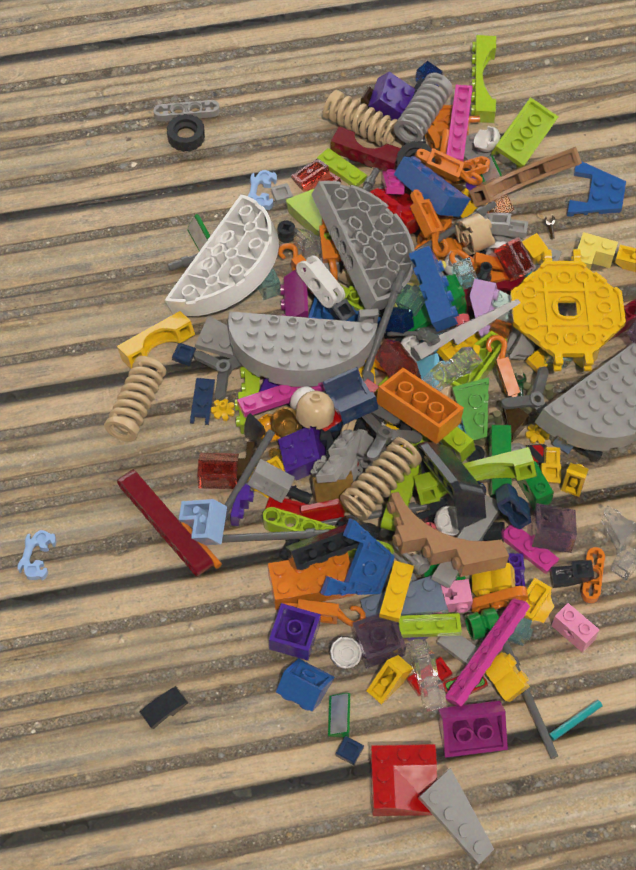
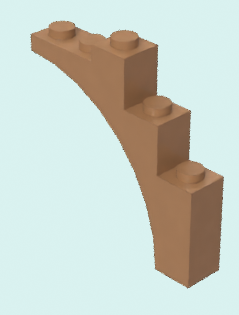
M573 147L510 170L499 177L483 182L469 190L475 207H478L532 182L580 165L582 162L577 148Z
M399 492L391 493L387 509L394 518L396 531L395 535H393V543L395 547H398L400 554L422 550L423 556L428 559L430 566L452 561L453 567L458 571L460 577L506 567L509 554L502 540L470 541L439 532L414 515L404 503Z

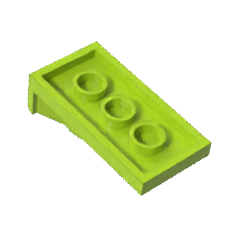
M530 97L491 154H502L515 163L516 168L525 166L559 116Z

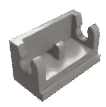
M260 459L247 485L282 503L295 477Z

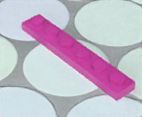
M456 84L447 155L464 162L473 86Z
M323 382L318 383V386H310L315 391H325ZM279 385L237 399V405L246 418L249 413L255 415L290 403L293 393L301 387Z
M514 598L511 600L444 697L449 703L461 707L467 701L472 690L478 685L483 674L491 666L494 658L502 650L505 642L526 615L527 610L530 608L526 601Z

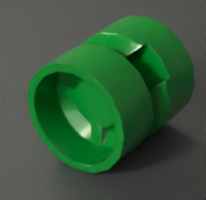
M494 607L481 610V614L474 612L465 615L467 631L472 640L485 637V634H489L498 621L499 616Z

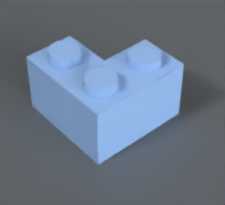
M214 499L182 501L179 521L193 527L192 539L204 545H221L227 506Z

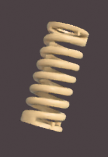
M339 90L333 91L328 97L323 109V117L325 119L330 118L333 123H338L341 127L345 126L346 129L353 130L355 134H360L363 138H368L369 141L376 142L379 146H383L386 143L392 145L397 137L394 131L397 119L391 121L389 115L383 117V113L381 111L375 113L373 107L367 110V104L363 103L360 105L359 100L352 101L351 96L344 98V93Z
M139 356L135 359L132 369L125 380V385L121 388V393L117 396V401L113 405V410L110 411L109 418L104 423L105 430L113 437L123 441H134L140 431L139 426L143 424V418L147 416V410L151 407V401L155 399V393L159 390L158 385L163 382L162 377L166 375V368L159 361L146 356ZM143 365H149V366H152V367H154V368H156V369H158V370H157V372H156V371H154V370H152V369H150V368H146V367H142V366H143ZM114 426H115L117 429H119L120 431H122V432H124V433H127V436H126V435H122V434L118 433L117 431H115V430L113 429Z
M396 437L386 447V451L382 452L380 457L372 462V466H368L365 469V473H362L358 480L351 484V488H347L340 495L341 502L355 517L366 521L372 512L376 510L375 503L381 505L383 503L382 496L389 497V489L395 490L397 488L396 482L402 483L404 481L403 475L408 476L411 473L410 467L416 468L422 462L421 455L408 441Z

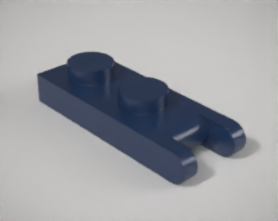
M196 378L190 424H194L196 417L205 418V425H209L215 379Z

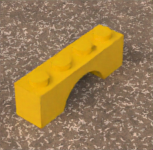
M179 311L123 342L117 348L122 361L132 369L137 357H148L149 352L157 345L166 342L180 344L194 336L195 332L191 320Z

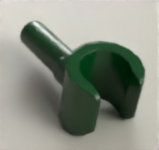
M523 372V379L518 380V375L515 373L520 390L519 396H524L523 387L527 381L526 375Z

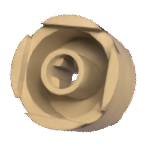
M479 213L462 219L455 225L457 239L459 243L463 242L465 247L462 249L468 255L480 252L495 244L490 230L492 228L490 220L488 218L484 219Z

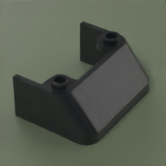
M427 441L417 444V451L422 458V462L419 464L420 474L432 472L453 498L457 529L460 530L485 519L486 490L458 459L454 449Z

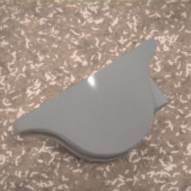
M513 326L507 342L505 357H509V360H524L534 352L535 345L532 340Z

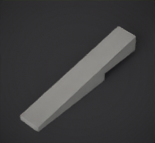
M518 299L510 301L439 334L440 342L430 345L424 341L413 346V349L422 360L451 340L458 345L520 304V301Z
M485 495L486 518L464 527L457 538L482 541L487 530L500 513L497 500ZM452 561L440 563L431 579L450 588L459 573L454 569Z

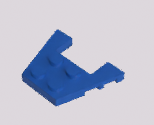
M585 162L575 166L574 176L591 179V186L587 203L575 200L569 201L567 216L572 217L574 214L588 215V213L594 212L599 214L620 213L623 206L626 181Z
M349 518L343 536L358 541L359 546L345 581L327 576L320 593L325 596L337 594H381L395 556L379 541L374 539L368 531L364 530L357 521Z

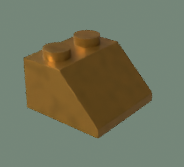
M352 471L349 472L346 479H340L336 482L318 483L316 477H313L312 497L314 503L334 499L340 500V495L347 488H351L353 483ZM341 502L345 513L350 512Z

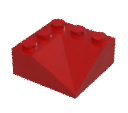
M380 188L370 191V193L388 205L387 208L393 214H397L410 234L420 229L410 208L414 204L410 194H386V191Z
M436 744L371 745L373 816L433 815L418 797L437 780Z

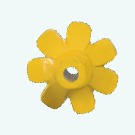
M228 399L214 401V407H211V413L214 414V418L217 420L222 417L223 421H228L229 416L232 417L235 414V411L232 410L235 408L234 403H228Z
M536 423L535 426L530 424L527 427L528 431L525 436L527 439H530L531 443L535 444L538 441V444H544L545 440H549L550 434Z

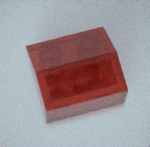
M519 236L494 249L510 282L536 269Z
M385 339L375 358L380 363V367L386 371L388 377H392L399 370L405 368L422 380L416 361L399 341Z
M200 453L197 472L198 488L234 489L238 482L239 454Z

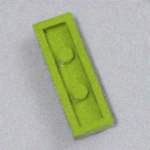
M329 148L317 157V163L348 185L359 187L367 177L364 172Z
M460 613L401 616L398 622L399 634L402 638L461 636L462 633Z

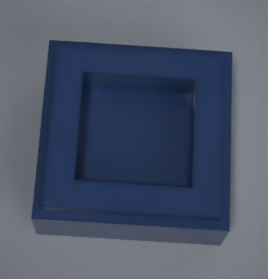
M178 343L172 355V361L190 366L196 348Z
M345 736L336 752V757L354 766L364 749V745Z

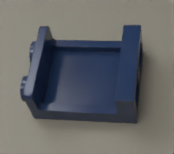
M358 367L323 381L325 393L334 402V409L343 425L379 409L376 396L373 391H369L361 378Z

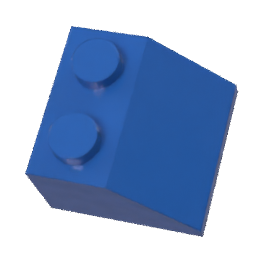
M298 658L284 671L276 693L280 694L285 700L299 704L302 709L313 712L321 703L335 677Z

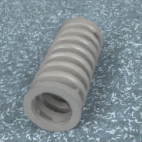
M438 73L428 74L395 123L394 131L403 142L421 141L430 128L431 123H433L435 117H437L439 111L452 94V84L445 76ZM404 128H405L410 134L415 135V137L409 135V134L404 130Z

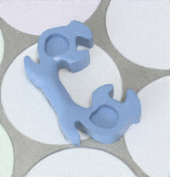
M262 170L256 177L252 173L248 197L256 200L265 210H270L273 207V199L269 200V194L267 193L257 196V187L259 184H263L264 188H271V181L274 184L277 183V175L275 172L271 173L267 170Z
M39 530L32 539L30 534H27L24 553L18 563L19 573L24 569L27 579L44 580L47 577V568L45 567L43 570H40L41 567H44L43 561L35 560L31 564L30 557L36 546H39L40 550L44 552L49 551L47 546L49 543L53 547L56 546V537L53 533L50 534L44 530Z

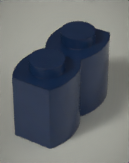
M506 483L496 490L498 508L504 515L509 516V520L514 527L522 529L532 523L528 503L525 499L518 496L517 490L512 485Z

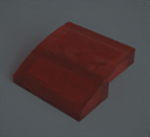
M318 158L291 175L293 181L303 192L315 189L319 181L341 182V178L330 172L329 166Z

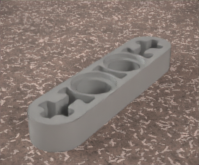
M215 100L159 104L154 107L153 112L154 118L157 121H171L177 115L191 114L198 118L216 117L220 112L219 103ZM198 108L199 111L192 112L191 109ZM177 109L182 110V112L179 114L174 113V111Z

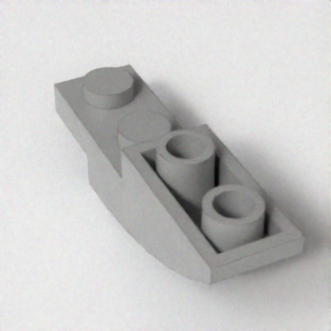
M486 213V216H484V219L488 218L492 224L490 229L492 234L526 238L528 221L513 220L509 213Z
M348 429L341 432L328 449L329 459L316 475L318 483L336 482L340 479H346L356 458L360 442V430L352 431Z

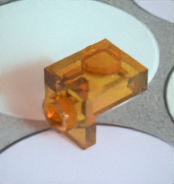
M496 319L489 331H493L507 339L512 324Z

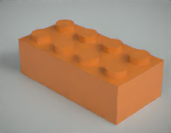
M405 368L399 370L378 387V405L436 444L461 423L464 407Z
M348 552L341 556L328 558L323 563L310 565L309 568L304 570H296L290 565L289 560L268 563V576L275 610L280 609L281 603L298 604V599L323 602L355 596V594L325 596L320 593L327 576L345 581L351 566Z

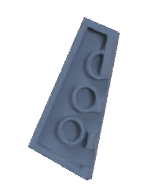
M432 576L411 582L401 616L415 614L430 615L436 612L449 613L441 584L432 580ZM386 591L361 599L362 608L366 613V620L384 619L379 617Z

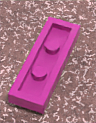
M388 169L386 172L382 171V181L386 194H404V184L394 175L396 171L394 169Z
M511 524L504 531V542L518 553H523V557L543 573L547 574L551 567H554L559 561L556 555L523 529H518Z

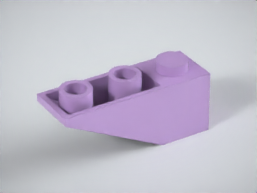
M474 279L470 299L475 318L495 309L493 307L494 300L497 301L499 297L496 283ZM487 325L479 330L480 338H483L490 332L491 325Z

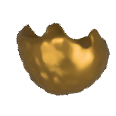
M279 408L271 416L272 429L281 437L302 429L303 425L296 419V410L293 408Z

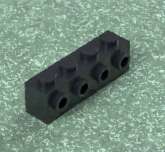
M356 520L364 530L369 532L367 523ZM345 524L286 546L285 549L290 565L296 570H304L315 563H323L328 558L346 554L347 551L357 549L359 542L343 536L347 526Z

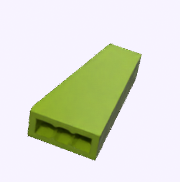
M314 189L286 199L289 214L320 242L319 225H322V216L311 195ZM324 233L325 239H332L330 233Z

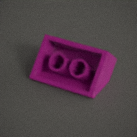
M295 269L284 276V284H280V294L284 295V299H281V310H285V314H282V316L308 318L307 285Z
M501 701L467 704L461 707L438 708L439 728L445 758L508 750L506 711Z

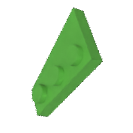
M489 377L452 387L456 403L464 407L461 418L464 431L474 441L487 438Z

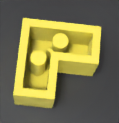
M583 232L578 249L581 250V261L587 265L589 270H591L592 264L610 268L618 242Z

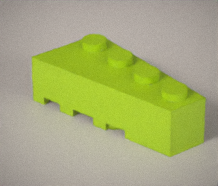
M490 331L474 344L480 345L479 356L472 355V347L469 351L466 350L458 360L450 363L448 368L438 373L441 387L449 385L454 387L486 378L495 366V361L501 350V342L495 340L491 343L492 352H488L486 342L490 336L498 334Z

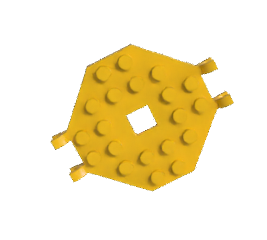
M544 249L543 263L511 291V301L515 299L520 301V304L511 309L513 326L553 357L554 372L562 370L563 357H583L584 371H592V365L594 364L593 355L625 326L626 319L622 291L608 284L607 280L597 272L593 273L589 270L587 265L581 261L580 249H573L571 261H552L551 249ZM558 303H575L577 315L563 316L559 314Z

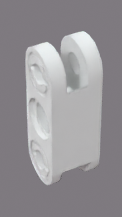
M310 256L306 261H301L297 264L296 270L298 275L324 307L331 308L336 303L344 300V289L318 257Z

